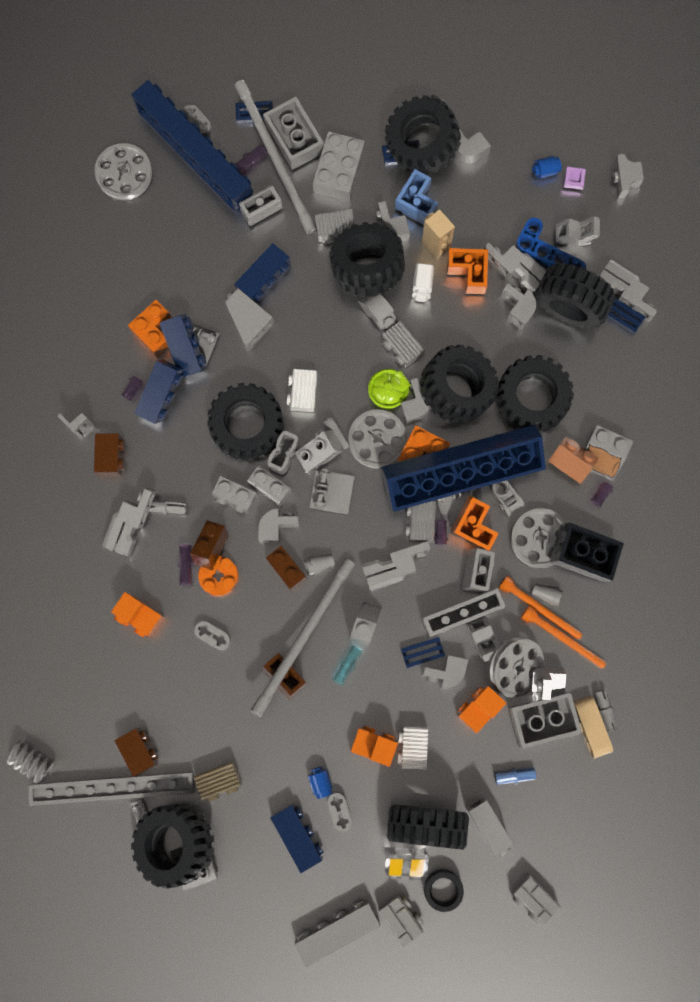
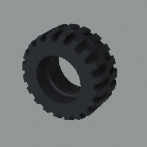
M423 95L420 99L418 96H415L409 102L405 100L400 108L397 106L394 109L395 114L393 116L390 115L388 119L390 125H386L385 128L387 134L385 141L397 164L401 165L406 171L410 170L413 173L414 169L425 175H428L429 171L438 172L439 167L443 166L445 168L448 165L447 161L454 159L456 156L454 151L459 150L461 133L455 115L444 101L440 102V99L436 97L430 99L428 95ZM433 123L439 126L438 136L430 145L424 148H412L407 145L410 132L418 125Z
M364 222L362 225L355 224L350 229H344L342 234H339L335 241H333L330 247L331 251L329 252L333 278H335L337 285L345 292L350 291V294L355 296L359 294L361 297H367V295L378 296V293L382 292L384 294L389 291V288L396 286L397 281L401 280L405 271L404 249L402 240L397 236V233L385 225L380 226L379 223L374 222L373 224H368V222ZM365 255L381 257V259L371 264H358L354 262L359 257Z
M557 263L548 267L536 291V300L547 313L561 319L563 322L570 323V325L581 328L587 327L589 329L598 328L605 323L616 298L614 289L601 276L599 277L596 273L587 271L583 267H576L573 264L567 265L566 263Z
M458 344L456 346H447L445 349L438 351L421 373L422 378L420 379V387H423L420 390L421 396H425L424 402L426 406H430L432 408L431 412L434 414H439L440 419L444 421L449 419L450 423L455 424L458 421L460 424L467 423L468 421L472 422L481 416L496 399L495 396L499 390L497 387L499 380L498 377H495L497 373L495 367L490 365L491 361L488 358L483 357L482 352L474 351L473 347L468 346L464 348V345ZM446 372H456L465 377L471 386L472 397H463L455 393L447 383Z
M530 355L525 356L524 360L518 359L513 365L508 366L498 384L499 390L496 395V402L499 403V412L504 414L503 419L506 422L509 420L512 423L511 427L516 429V427L524 428L535 425L538 431L546 432L563 420L572 405L571 401L574 398L572 389L574 386L573 382L568 380L570 377L569 373L562 371L563 366L560 363L555 365L552 363L554 360L548 357L547 360H544L542 355H537L536 358H532ZM527 379H537L544 382L552 393L553 399L550 406L540 411L526 408L518 400L516 394L518 385Z
M238 383V387L233 388L232 385L227 387L228 391L225 393L221 391L218 394L219 398L212 401V409L208 410L209 420L207 425L214 443L225 455H230L235 460L238 458L242 459V461H248L251 458L258 460L259 456L263 454L267 456L270 454L269 450L276 448L277 439L282 433V429H284L283 415L278 401L264 387L260 386L258 388L252 383H249V386H245L244 383ZM244 406L255 407L264 416L262 430L256 436L248 439L237 438L228 429L230 415L236 409Z
M186 804L159 806L145 813L143 819L138 821L136 825L138 829L134 830L132 836L134 838V842L131 843V850H134L132 858L138 865L136 866L138 872H142V877L147 882L151 881L153 886L169 889L192 883L206 872L205 867L210 866L212 861L210 855L214 854V847H212L214 836L210 834V830H212L210 824L205 823V816L198 814L199 811L196 808L189 807ZM169 826L179 833L183 843L182 856L177 865L167 858L163 848V838Z
M392 804L389 808L387 838L391 842L464 850L467 846L469 816L466 812Z

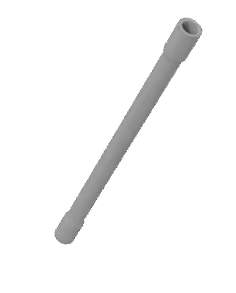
M245 80L237 81L235 88L254 122L299 215L306 234H310L316 230V226L307 212L263 122Z
M344 559L333 581L266 688L257 698L250 710L254 715L262 716L281 681L342 583L347 579L355 566L351 560Z

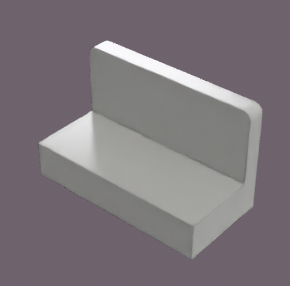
M61 413L57 415L81 440L95 428L83 413L71 423Z

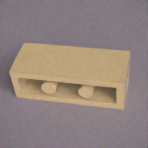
M440 209L436 213L431 212L425 218L422 244L436 260L451 248L455 226Z

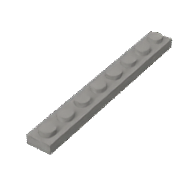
M193 772L28 785L29 806L194 793Z

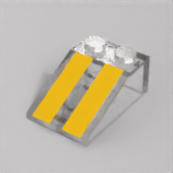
M385 847L384 874L389 875V879H401V876H409L411 880H422V876H427L429 854L426 848Z

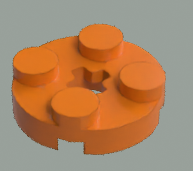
M219 556L213 570L200 567L198 579L201 587L207 593L214 596H224L229 594L237 584L239 573L237 567L230 559ZM216 571L224 573V577H221L219 582L216 578H213Z

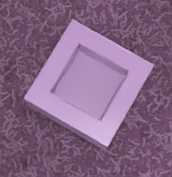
M567 166L564 187L582 190L586 169Z

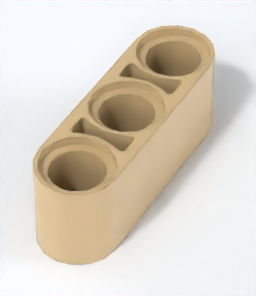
M593 696L575 701L574 706L579 724L593 759L613 752L610 738Z

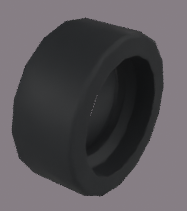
M445 869L437 870L429 875L424 885L425 898L428 904L437 911L450 912L462 902L464 895L463 885L459 877L452 871ZM440 878L450 879L456 887L455 897L448 903L437 902L432 896V885Z

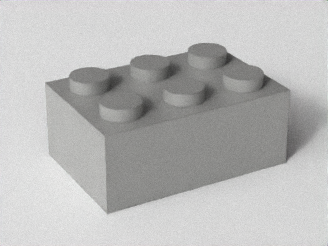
M297 97L263 114L264 124L291 170L322 154L324 142Z
M328 131L313 181L314 193L350 202L365 151L364 140Z
M571 693L553 696L551 700L542 699L508 708L518 745L521 749L582 733Z

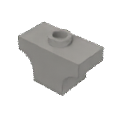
M625 154L617 155L614 161L613 182L617 185L618 198H626L629 190L640 187L644 180L642 163L629 161Z

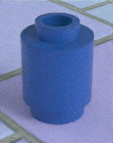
M554 156L535 160L534 165H532L533 175L537 176L538 179L557 175L562 170L559 157Z
M322 766L311 769L308 779L313 795H316L317 799H321L333 794L331 790L333 787L327 769H322Z

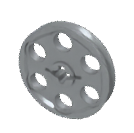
M119 143L106 148L99 155L95 164V177L102 191L108 196L115 199L128 200L139 196L147 189L152 179V166L148 156L142 149L132 144ZM119 150H124L126 152V155L123 158H118L116 156V153ZM141 156L143 157V162L135 164L133 162L134 158ZM104 161L111 162V166L108 169L101 168V164ZM124 168H126L127 173L124 172L123 175H121L120 170H124ZM138 174L146 175V179L142 182H138L136 177ZM112 179L114 183L112 186L106 187L104 186V181ZM124 185L131 186V190L128 193L121 192V188Z
M379 409L370 410L354 420L349 430L348 443L352 455L358 462L370 468H381L398 461L407 443V434L403 423L393 413ZM368 416H372L376 419V423L373 426H368L365 423V419ZM387 419H392L395 422V427L387 429L384 426V422ZM354 432H362L364 438L361 441H355L353 439ZM372 435H381V440L383 441V443H374V437H372ZM394 437H400L402 445L395 447L392 445L391 440ZM362 449H368L371 452V456L368 459L360 457ZM388 452L390 454L389 461L382 462L379 459L380 453Z
M537 508L525 512L515 521L511 530L510 541L515 555L523 563L534 568H546L555 565L550 563L548 550L554 548L556 542L555 532L566 521L558 513L545 508ZM544 515L552 517L553 523L548 526L543 523ZM525 517H530L533 520L534 524L531 528L524 526L523 520ZM539 532L541 533V536H545V540L542 541V544L540 543V540H536V537L539 536ZM522 535L526 538L524 546H519L516 543L517 536ZM530 551L538 553L539 558L536 562L529 560L528 554Z
M513 637L505 641L497 649L490 664L489 674L493 687L499 693L510 698H518L532 690L533 675L529 677L530 669L533 667L534 670L544 668V656L539 645L525 637ZM519 644L518 651L513 653L514 646ZM533 649V655L528 658V652ZM505 658V664L499 667L500 660ZM506 677L505 684L500 686L501 679ZM520 681L521 686L515 691V685Z

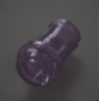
M134 375L132 378H129L128 385L123 393H121V396L127 397L131 402L138 389L143 386L141 385L143 381Z
M605 481L602 484L600 483L599 489L590 501L601 508L608 495L613 493L614 487Z
M435 520V544H447L449 540L447 538L448 520Z

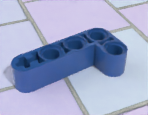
M530 218L526 222L515 246L521 253H528L545 269L556 264L555 260H561L568 265L573 264L576 267L586 269V264L581 259L538 239L543 228V223L540 219ZM529 227H535L537 231L533 232ZM526 243L529 247L523 248L520 244ZM542 251L546 256L542 257L537 252Z

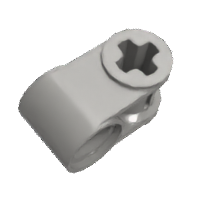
M506 480L499 482L505 487L503 493L496 491L495 485L498 483L491 485L490 492L498 502L503 513L509 517L513 511L519 507L523 508L525 504Z

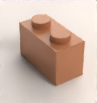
M565 437L548 462L581 484L597 463L598 458L592 452L586 451L579 446L576 441Z

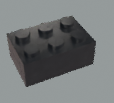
M573 523L561 524L550 563L601 582L613 581L624 543Z

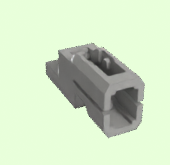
M490 243L483 248L488 249V261L508 280L514 276L519 281V288L525 293L529 289L533 295L536 294L546 270L528 253H521L514 245L504 255L501 254L498 247L492 246Z
M610 259L599 277L601 276L605 279V282L611 285L615 294L620 296L619 301L645 316L644 320L650 322L657 313V310L654 309L651 303L642 301L649 287L641 283L637 275Z
M146 488L144 491H141L137 499L139 504L131 501L122 502L119 512L115 513L112 517L102 544L104 548L112 551L115 548V552L119 554L131 555L137 540L134 532L136 528H143L156 490Z
M428 541L390 553L391 560L382 562L377 559L362 564L370 592L402 582L406 575L415 573L416 567L412 557L415 556L417 559L426 556L427 552L430 551Z

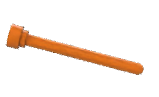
M508 575L498 586L504 593H513L576 639L582 637L580 631L515 586L514 579Z
M529 605L521 616L522 620L527 623L534 622L598 667L604 668L606 666L604 660L539 617L535 608Z

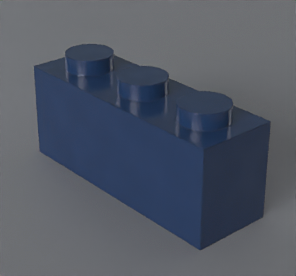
M272 243L234 284L235 289H240L254 302L261 301L265 296V291L269 287H274L278 281L277 278L281 274H286L290 269V257Z
M185 313L160 322L174 364L183 369L181 375L186 377L206 369V358L200 352V342L193 333L191 318L187 317Z
M164 359L157 360L134 414L153 424L164 421L168 414L166 410L168 404H171L175 398L174 390L183 379V375H181L183 369Z
M291 804L271 816L270 819L299 872L303 873L323 861L321 855L324 852L319 843H314L312 839L314 834L310 826L304 825L301 819L304 816L298 806L294 807Z

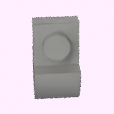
M459 129L461 133L459 150L454 152L457 160L463 163H475L489 154L491 145L480 131L467 139Z
M386 201L379 202L378 210H375L378 222L375 223H379L380 226L385 225L390 230H394L402 241L409 240L410 232L405 215L390 219Z
M595 216L582 222L567 219L556 224V243L566 246L592 244V239L600 236V218Z
M507 284L501 296L515 305L509 313L508 319L521 329H524L535 312V296L529 289L523 295L518 287Z
M378 293V296L367 295V297H361L357 300L365 314L374 320L382 334L398 323L393 313V308L380 293Z
M418 378L410 380V388L414 399L401 402L400 408L406 425L421 421L430 411V406H426L424 402L425 396H421L420 390L423 387H420Z
M279 509L268 511L259 522L258 541L260 543H280V527H299V517L295 516L294 513H284L283 516H280Z
M483 616L466 623L480 658L484 662L492 660L500 645L495 639L492 627L486 617Z
M448 655L444 671L424 667L422 676H426V680L438 683L439 679L442 680L441 688L456 686L465 676L468 659Z
M544 667L535 669L533 671L532 692H540L544 700H551V693L565 694L566 673L564 668Z

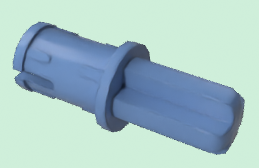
M533 767L517 770L513 768L509 771L495 772L496 785L514 782L518 784L521 781L536 779V771Z

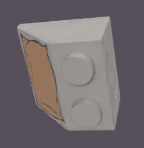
M596 425L584 448L598 458L591 471L613 481L623 465L633 441Z

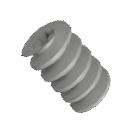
M20 740L10 751L7 764H14L15 770L20 769L21 774L27 773L28 779L34 777V783H39L50 773L54 763L47 766V758L41 762L42 754L34 757L35 750L32 749L30 752H27L28 745L26 744L21 748L22 741Z

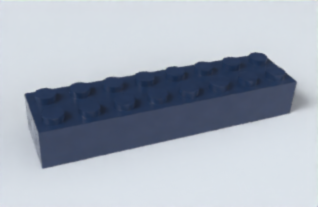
M147 80L131 94L137 112L238 215L241 212L239 203L253 195L252 183L245 175L242 176L238 172L237 166L233 162L229 163L225 159V154L220 149L216 150L212 146L213 143L210 138L204 137L200 133L201 131L195 123L191 124L187 120L186 114L182 110L178 111L175 108L174 102L169 97H164L162 90L157 84L153 85Z
M535 425L382 466L381 469L387 498L393 512L546 470L542 435Z

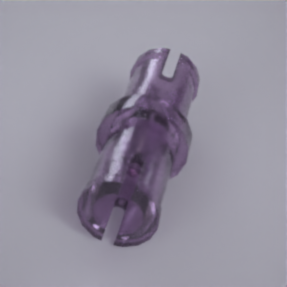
M261 144L250 153H245L243 158L235 163L240 174L247 168L255 166L258 160L267 155V151Z
M180 545V563H178V568H180L179 585L191 586L192 568L194 567L190 554L192 545Z

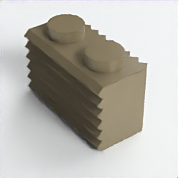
M234 761L194 776L201 800L207 798L208 802L218 799L219 793L225 791L227 795L238 791V786L242 785Z

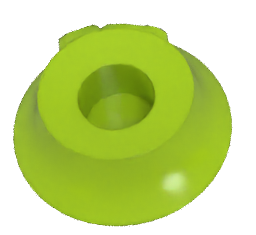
M382 369L371 377L368 384V393L376 405L382 408H395L406 400L411 384L402 371Z

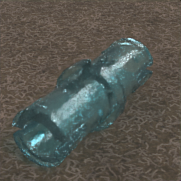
M352 645L345 659L341 660V665L332 680L343 686L351 671H354V666L363 651Z

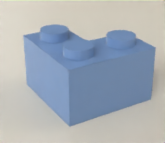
M414 169L395 200V209L422 225H424L425 218L431 212L436 213L438 209V202L425 196L430 189L431 177Z

